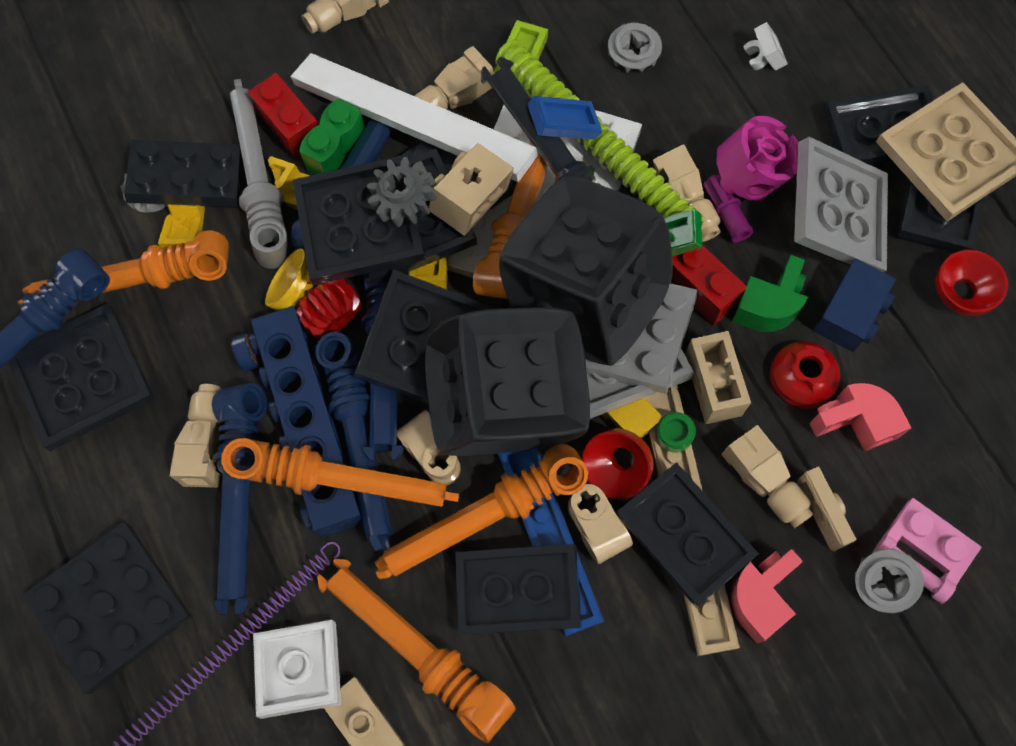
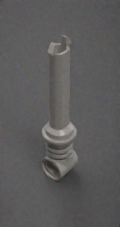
M241 79L234 80L236 89L230 93L248 184L239 197V206L246 213L250 242L256 261L262 267L276 269L290 255L281 210L284 196L281 190L268 182L253 103L248 94L249 90L242 87ZM269 242L278 243L273 247H263L266 243Z

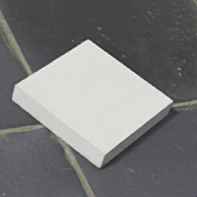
M327 620L253 633L256 717L262 719L342 705L336 622Z

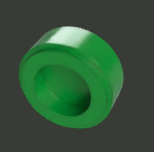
M668 413L658 422L655 431L656 440L666 451L673 453L682 452L690 447L695 438L696 428L694 422L683 413Z

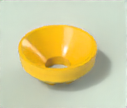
M302 248L297 249L290 254L273 277L265 298L266 305L271 309L280 311L292 306L297 308L300 305L301 299L307 297L309 291L318 287V285L313 286L310 281L305 250Z

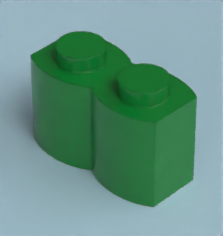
M339 98L324 110L320 119V125L307 133L300 146V154L309 174H321L339 170L343 167L365 130L359 108Z

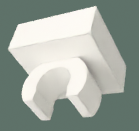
M766 22L755 28L758 40L749 41L744 46V50L748 55L760 51L756 58L749 61L753 69L759 70L768 62L775 71L787 65L788 63L778 38Z

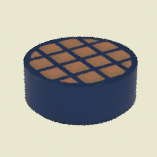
M243 333L233 337L231 346L241 369L248 372L259 368L260 359L253 351L249 335Z

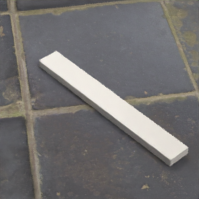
M312 53L291 75L294 85L331 101L340 98L359 108L361 114L458 156L463 151L468 153L479 143L514 167L511 179L516 182L520 181L538 156L537 148Z

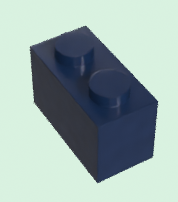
M855 258L844 273L813 332L851 352H854L862 342L869 344L879 328V324L875 323L874 320L879 312L885 314L895 297L890 290L896 279Z

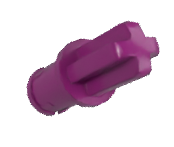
M712 175L704 182V188L716 208L718 216L722 219L728 230L731 240L737 243L747 239L752 235L753 229L740 209L741 201L738 198H734L733 194H728L723 190L720 184V179L722 178L720 175Z

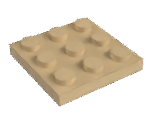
M963 82L880 134L876 141L946 221H949L1016 176V138Z

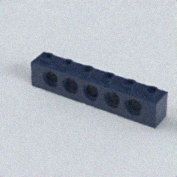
M292 306L251 320L254 334L249 335V339L255 355H261L264 367L259 368V373L265 388H271L274 400L269 402L270 410L275 422L282 423L285 435L279 436L282 449L284 446H289L290 452H293L294 448H301L305 444L311 445V450L323 449L322 460L324 462L348 466L333 417L328 412L327 407L329 404L306 331L296 313V308ZM285 348L291 349L287 357L275 359L280 350ZM301 381V386L297 391L285 393L287 386L291 382ZM306 414L312 415V420L307 426L303 428L296 427L299 417ZM318 484L311 491H302L306 506L300 508L307 530L313 529L321 538L363 523L356 491L334 487L332 495L324 500L317 499V491L322 485Z

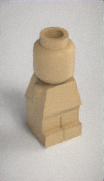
M316 0L307 6L306 13L301 17L305 26L312 34L316 31L325 33L341 22V17L344 21L363 16L370 8L375 5L382 7L389 0Z
M472 46L463 52L464 56L445 67L434 80L435 86L429 85L414 96L446 110L448 106L453 109L473 103L475 99L492 88L488 82L484 84L481 82L482 67L485 66L491 75H493V67Z
M683 144L653 159L656 175H661L667 183H670L672 191L677 190L680 193V199H687V206L693 205L697 211L704 215L702 242L717 236L721 232L718 227L720 217L711 201L704 199L699 169L695 166L685 145Z
M213 384L199 385L198 392L191 396L188 412L189 421L186 422L174 443L175 449L170 477L178 481L183 487L219 488L221 474L216 471L217 463L212 461V456L218 451V446L221 445L218 442V437L221 434L217 428L220 423L215 418L212 410V401L215 393L222 388Z
M758 425L728 445L724 450L722 456L729 465L732 464L742 478V481L762 497L768 494L767 503L781 522H790L795 529L814 515L809 509L811 505L809 498L797 483L793 481L787 482V479L791 476L781 452L777 450Z

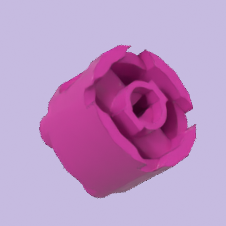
M756 116L743 124L718 147L716 163L722 177L720 184L726 193H736L738 196L748 200H764L791 180L797 173L798 141L794 135L788 137L783 132L787 127L782 122L769 116Z

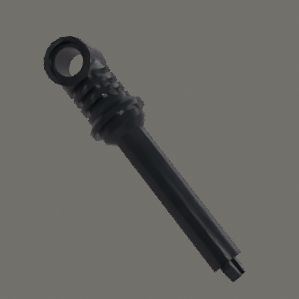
M499 57L496 62L501 69L493 75L490 74L485 66L482 67V84L488 82L554 173L555 182L563 177H576L595 182V168L593 165L587 166L585 162L577 161L560 137L538 136L527 105L531 97L510 69L513 66L512 61Z

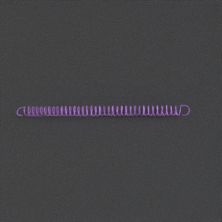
M329 542L320 549L326 561L315 554V558L317 559L321 567L312 560H309L310 564L312 565L316 573L306 565H303V567L309 574L310 578L306 576L303 572L298 570V573L305 582V584L302 581H300L297 577L292 575V578L298 585L299 589L289 581H286V583L291 588L294 594H292L286 588L281 586V589L287 596L288 600L284 598L281 594H279L277 591H275V594L281 601L282 605L279 604L272 597H269L271 602L274 604L276 610L270 607L266 602H263L265 607L270 612L271 616L258 607V610L264 617L265 621H263L257 615L252 613L253 617L256 619L260 627H258L248 618H246L247 622L250 624L254 632L250 631L242 623H240V626L243 628L248 638L242 635L238 630L234 629V631L241 639L242 643L238 642L230 634H228L230 639L235 644L236 649L230 646L225 640H222L223 643L227 646L228 650L230 651V654L226 653L217 645V648L220 650L225 660L218 657L213 651H211V653L216 658L219 665L214 664L205 656V659L209 662L213 669V671H211L208 668H206L201 662H199V664L204 669L207 677L202 675L193 667V670L197 673L201 680V682L195 680L189 673H187L188 677L194 683L195 688L188 685L181 678V681L185 684L189 693L184 692L182 689L179 688L177 684H175V687L182 694L183 699L177 697L171 690H169V693L175 698L177 705L170 702L164 695L162 697L168 702L171 710L164 708L159 701H156V703L162 708L165 716H162L159 713H157L153 707H150V709L157 715L159 720L158 722L151 719V717L146 712H144V715L151 721L153 727L151 728L147 726L142 721V719L138 718V721L146 729V733H143L137 728L135 724H132V727L139 733L140 739L135 738L132 735V733L126 729V733L133 739L134 745L129 744L122 735H119V738L127 746H135V740L141 741L142 735L148 734V729H154V723H160V717H166V711L172 712V706L179 705L178 700L184 701V694H191L190 688L196 689V683L202 684V677L208 678V672L214 673L213 665L215 667H220L219 660L225 662V654L228 656H232L231 649L235 651L238 650V646L236 643H238L239 645H244L242 637L244 639L249 640L250 636L248 632L251 634L256 633L254 627L261 629V624L259 620L263 623H267L265 615L269 618H273L271 610L278 613L279 609L277 605H279L280 607H284V602L282 601V599H284L287 602H290V598L287 593H289L291 596H296V593L293 588H295L298 591H301V586L298 582H300L304 586H307V582L304 577H306L310 581H313V577L310 574V572H312L315 575H318V571L315 568V566H317L321 570H324V567L320 560L323 561L325 564L330 565L329 560L322 551L327 545L335 544L338 547V554L334 557V559L337 558L340 554L339 545L335 542ZM113 741L115 746H120L116 741Z

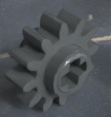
M404 157L401 165L396 167L392 160H387L388 171L384 173L381 170L375 169L374 174L379 180L378 183L367 184L368 190L373 195L368 199V203L374 211H377L378 216L383 222L392 218L395 225L400 227L403 223V218L408 217L411 223L416 224L417 216L415 214L418 211L424 214L430 213L425 202L437 199V195L432 188L436 182L432 174L427 172L421 161L415 163L412 167L409 159Z

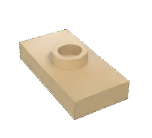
M816 467L806 471L796 483L811 502L809 509L814 514L813 516L830 550L836 551L856 541L844 516L846 510L843 501L838 494L832 493L820 468Z
M356 677L340 688L342 705L324 708L350 746H405L402 739Z

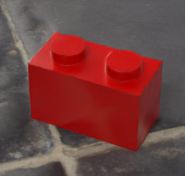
M275 73L249 90L248 94L258 116L297 161L302 157L300 146L304 137L314 127L318 126V123L281 77Z
M703 245L700 249L672 256L673 273L671 284L697 289L694 309L712 326L739 304L747 286Z

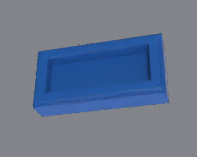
M533 96L527 103L538 136L596 139L603 133L592 101Z

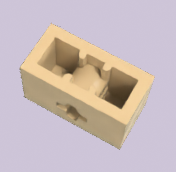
M477 143L468 153L463 151L458 155L451 171L446 176L440 174L435 179L436 184L432 188L437 195V199L430 201V212L465 236L507 190L514 167Z
M729 331L691 339L685 352V357L694 371L692 381L705 424L742 416L751 404Z

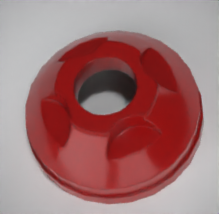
M963 250L950 255L940 266L935 279L936 290L943 303L951 310L966 316H979L994 310L1003 302L1008 290V279L1000 263L988 254L977 250ZM958 282L968 284L973 290V297L971 299L960 298L954 291V284Z
M799 341L784 347L775 356L769 372L772 388L778 397L785 403L801 409H812L825 404L835 394L840 382V368L832 353L825 347L809 341ZM803 359L816 361L820 366V375L810 378L802 374L799 368L800 361Z
M609 429L594 436L586 445L582 460L588 470L587 481L589 484L599 487L607 498L615 500H625L639 494L648 485L653 473V457L649 447L637 434L625 429ZM625 448L629 450L634 457L633 466L625 468L618 465L614 459L615 449Z

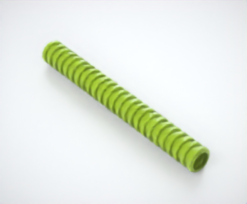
M513 39L506 42L498 51L496 61L499 57L512 61L513 66L510 69L532 97L543 96L580 100L576 95H572L571 90L565 88L561 81H557V77L554 74H550V71L543 67L539 60H535L534 55L528 53V50L521 46L518 40ZM598 116L597 118L603 133L596 139L576 138L580 144H584V148L587 151H592L591 154L594 158H599V162L603 166L607 165V170L610 173L615 172L614 176L617 180H623L622 184L626 188L631 187L630 192L633 195H638V200L647 202L646 204L658 211L663 218L695 208L693 205L687 206L688 200L685 198L680 199V193L677 190L672 191L670 183L664 184V178L661 175L656 176L654 168L648 169L649 164L645 160L640 161V155L633 153V149L629 145L625 146V141L622 138L617 139L618 135L614 131H610V127L607 124H602V120ZM701 214V223L703 224L705 217Z

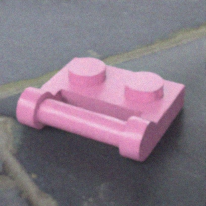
M912 498L907 501L873 552L875 549L890 550L892 548L903 552L896 547L897 542L900 540L944 572L940 579L917 562L923 573L924 587L931 592L930 597L940 604H944L952 596L957 583L982 547L919 501Z

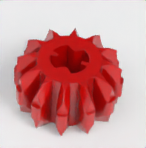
M344 279L319 284L317 288L309 291L307 297L301 299L296 313L306 330L317 339L331 332H340L344 326L349 325V322L357 317L358 312L362 308V303L351 284H348Z

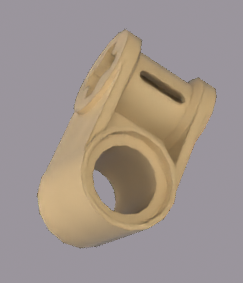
M427 410L422 411L397 429V438L410 456L416 459L430 480L447 485L455 482L461 472L460 462L457 456L439 454L433 437L430 414ZM442 459V461L447 462L448 467L442 470L435 462Z
M585 484L584 488L579 492L572 494L568 501L569 514L578 528L588 552L598 565L633 545L625 525L616 515L604 492L599 487ZM581 496L586 500L593 498L596 504L592 508V514L588 509L581 511L578 508L582 500Z

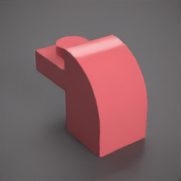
M866 383L848 385L837 396L838 400L817 409L819 414L809 423L816 437L851 424L864 451L896 440L911 429L896 399L884 389Z
M792 549L782 556L777 551L773 552L758 565L762 573L749 562L736 574L731 584L730 605L733 614L756 644L767 640L796 614L773 588L803 562Z

